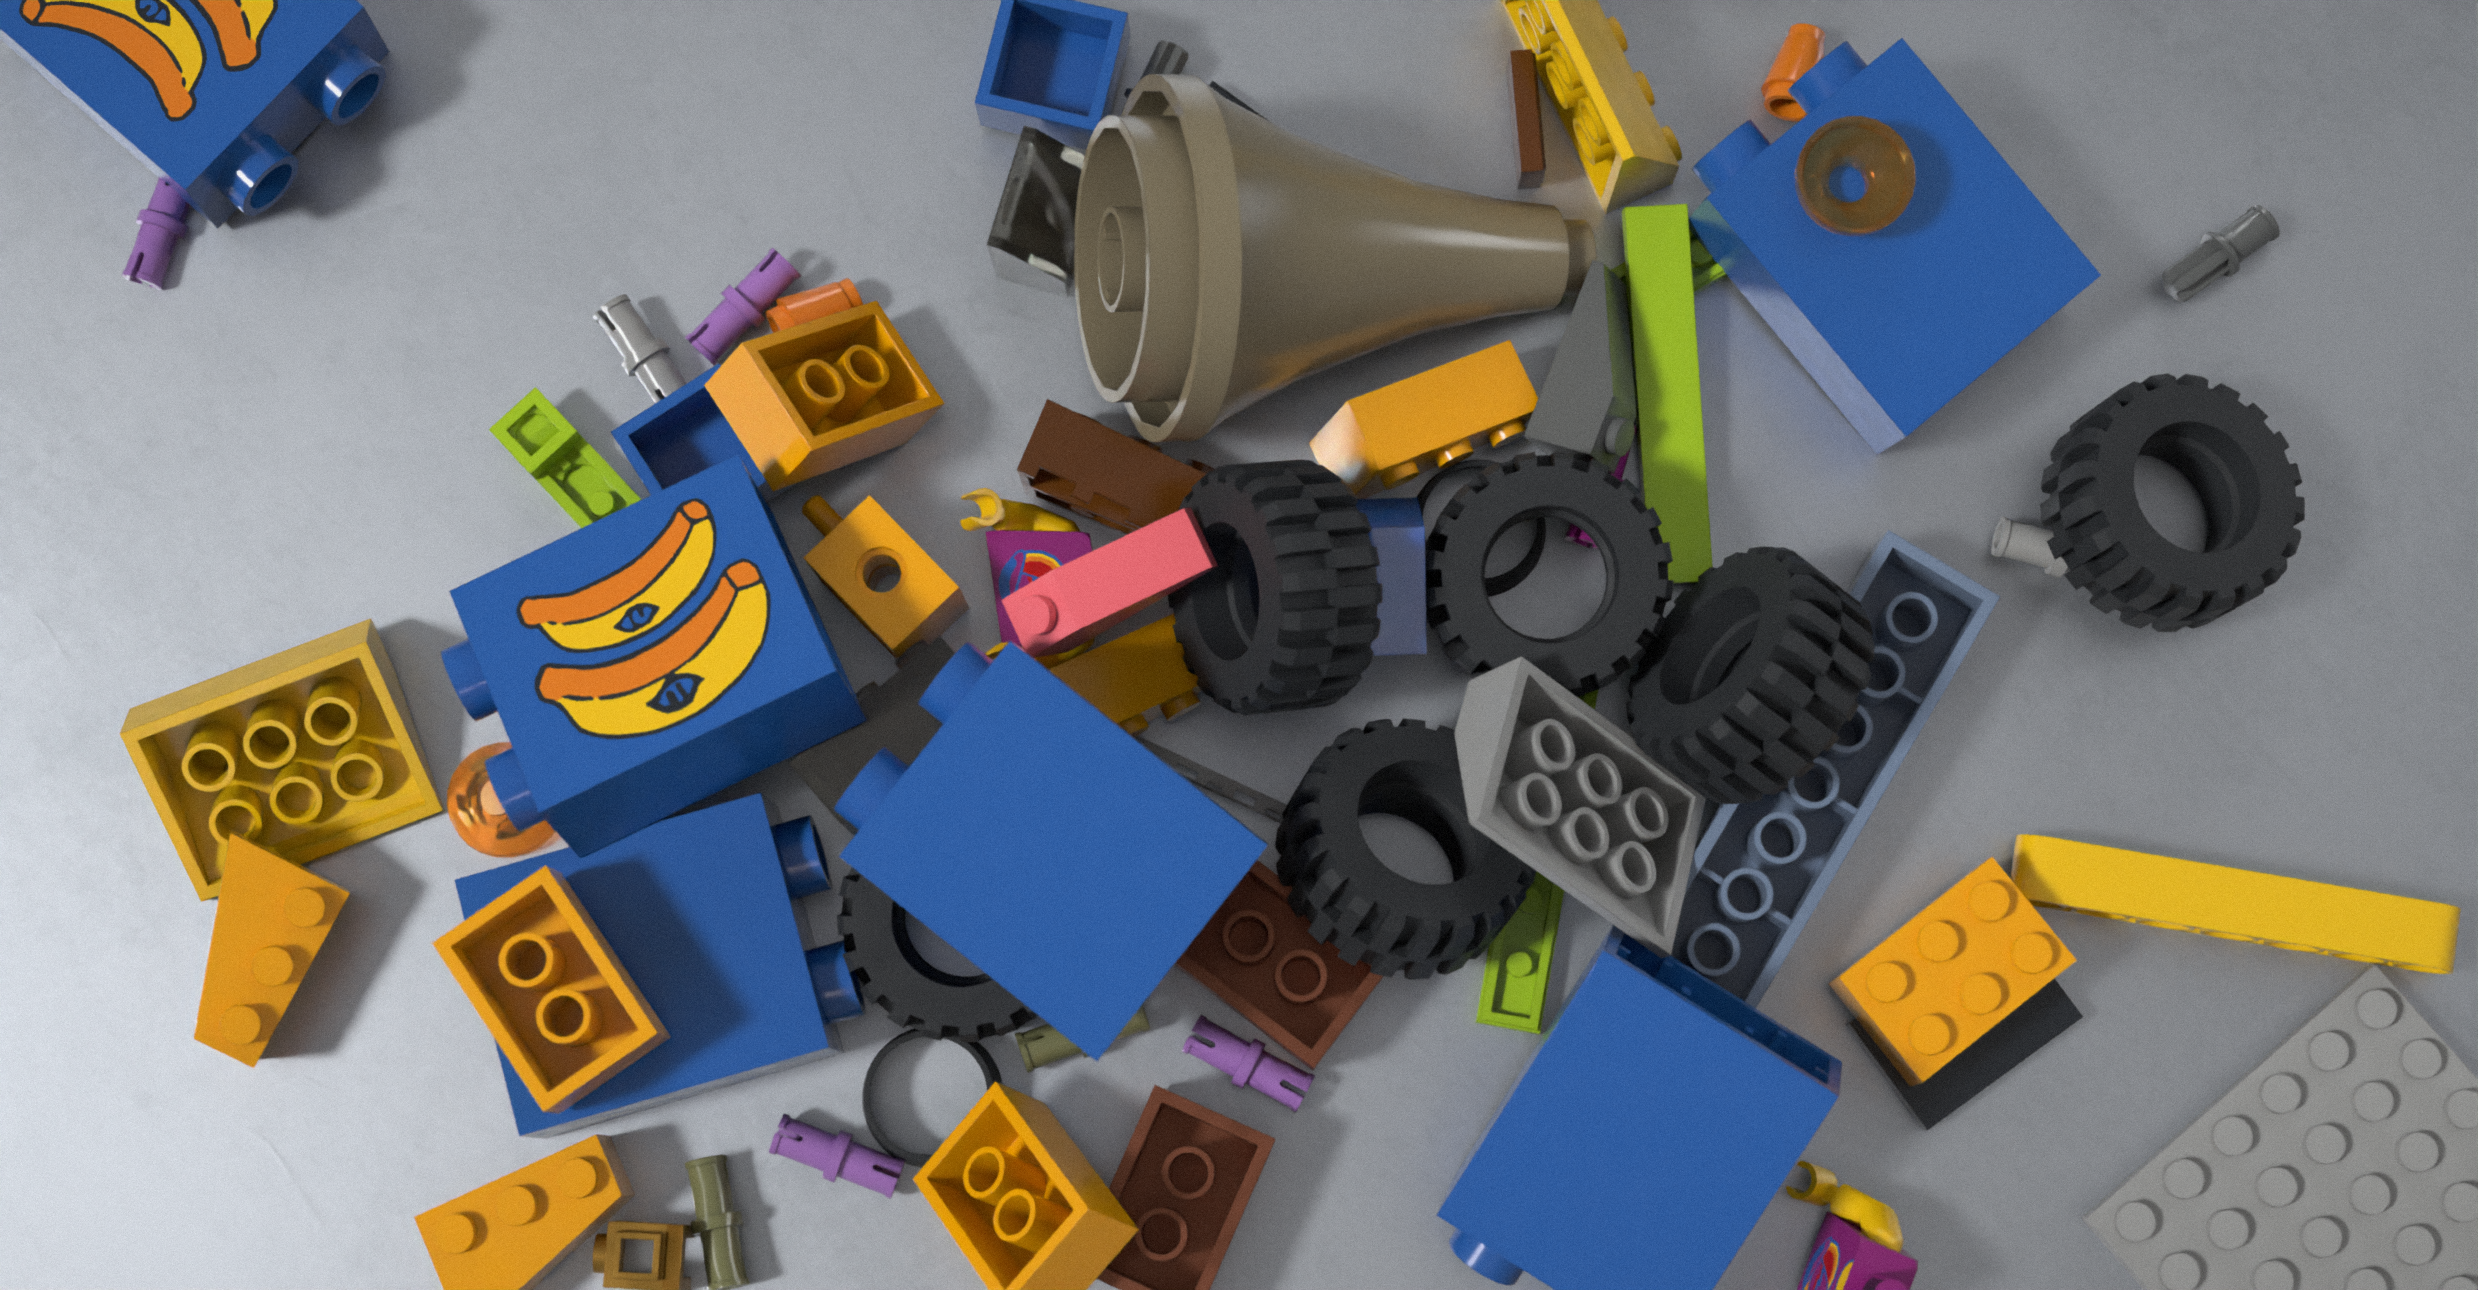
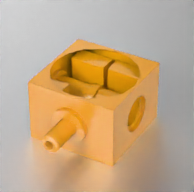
M820 495L812 496L802 506V514L824 536L803 557L826 588L905 669L970 609L959 586L870 495L845 519ZM894 574L901 576L899 583L892 590L883 593L875 592L877 584L884 577Z

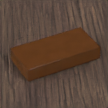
M1532 49L1513 50L1509 54L1506 74L1517 190L1539 188L1546 171L1536 55L1532 53Z

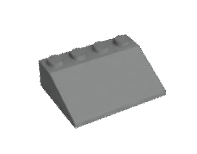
M1522 656L1470 680L1454 733L1469 824L1660 958L1670 956L1706 798L1648 757L1636 745L1634 738Z

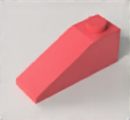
M1188 507L1049 571L1001 601L1023 649L1031 656L1036 658L1067 653L1218 567V564L1191 507Z

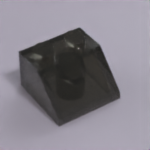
M1025 125L1022 129L988 238L987 248L996 278L1068 298L1072 282L1075 280V216L1078 187L1085 155L1038 129Z

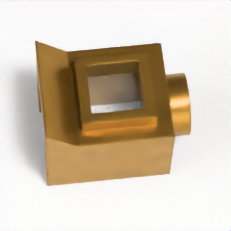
M608 1221L607 1234L598 1233L593 1247L594 1273H604L603 1288L690 1290L691 1277H683L686 1238H694L691 1224Z

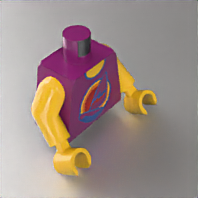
M980 488L962 495L961 499L975 501L981 509V518L968 517L960 520L962 528L967 531H977L988 526H992L995 529L994 531L986 532L1001 643L995 645L984 654L990 659H996L1009 641L1023 648L1001 600L1049 571L1092 552L1093 546L1090 533L1081 532L1074 521L1034 504L1000 499L993 490ZM1095 637L1067 653L1036 657L1035 659L1048 669L1082 655L1093 645Z
M1805 1161L1797 1162L1796 1165L1810 1172L1811 1184L1806 1191L1787 1185V1193L1794 1199L1819 1207L1830 1204L1831 1211H1827L1797 1290H1910L1918 1270V1260L1902 1248L1904 1239L1898 1216L1894 1210L1848 1184L1838 1187L1836 1176L1829 1169Z

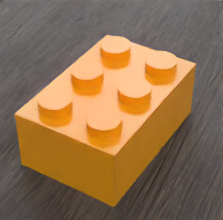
M877 300L742 342L704 385L772 491L906 444L945 404Z
M1990 857L1838 975L1828 985L1911 1087L1926 1081L2077 960L1995 859Z
M546 865L432 942L543 1112L560 1114L671 1037L563 874Z
M996 1081L913 1178L920 1191L989 1290H1087L1139 1230L1047 1105Z

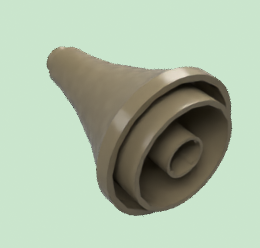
M1149 74L1143 77L1131 91L1122 115H1107L1099 121L1086 149L1078 187L1074 233V277L1079 330L1086 363L1093 383L1100 395L1108 402L1124 403L1134 427L1141 436L1151 442L1197 441L1223 420L1298 380L1415 335L1495 317L1553 310L1560 303L1563 295H1579L1592 260L1596 261L1597 257L1595 237L1589 223L1584 219H1563L1562 214L1553 205L1497 199L1409 179L1294 135L1224 98L1199 77L1188 74Z

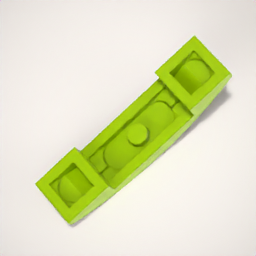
M536 387L489 429L499 442L581 528L642 500Z

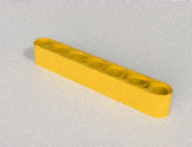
M2016 835L2010 879L2034 907L2417 972L2453 974L2461 909L2453 905L2047 836Z

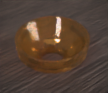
M1845 116L1832 120L1818 128L1805 142L1798 156L1794 173L1796 193L1807 215L1822 228L1843 236H1864L1878 232L1892 224L1908 206L1913 196L1916 182L1915 164L1911 151L1902 137L1888 125L1864 116ZM1848 166L1854 168L1862 175L1865 181V191L1861 199L1855 202H1844L1833 195L1829 187V177L1834 169Z
M510 742L486 745L470 753L455 770L447 790L449 818L457 834L468 846L482 854L496 858H516L527 855L542 847L555 833V830L546 820L519 832L506 813L492 815L482 806L481 791L484 785L490 781L485 767V760L511 748Z

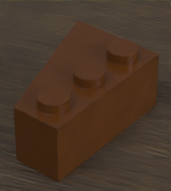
M1047 399L1017 471L1026 495L1121 534L1128 535L1179 511L1184 497L1192 491L1191 487L1205 474L1215 469L1192 459H1186L1184 464L1163 454V450L1159 446L1145 439L1132 435L1127 437L1088 416L1076 413Z

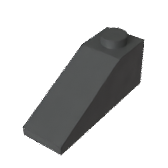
M1592 260L1524 437L1546 455H1551L1554 451L1574 453L1573 459L1587 463L1594 459L1609 466L1608 473L1614 474L1620 457L1624 456L1631 447L1634 438L1633 423L1636 418L1627 285L1604 263Z

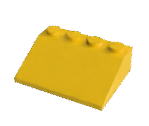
M1501 0L1524 49H1532V53L1536 55L1537 76L1604 213L1607 214L1673 184L1679 169L1678 161L1682 160L1679 143L1669 126L1666 125L1660 128L1650 108L1655 105L1651 86L1641 71L1633 73L1623 53L1628 50V44L1618 20L1614 16L1606 19L1598 0Z
M371 618L130 708L120 731V736L201 902L219 895L230 829L298 864H303L443 811V803L397 674Z

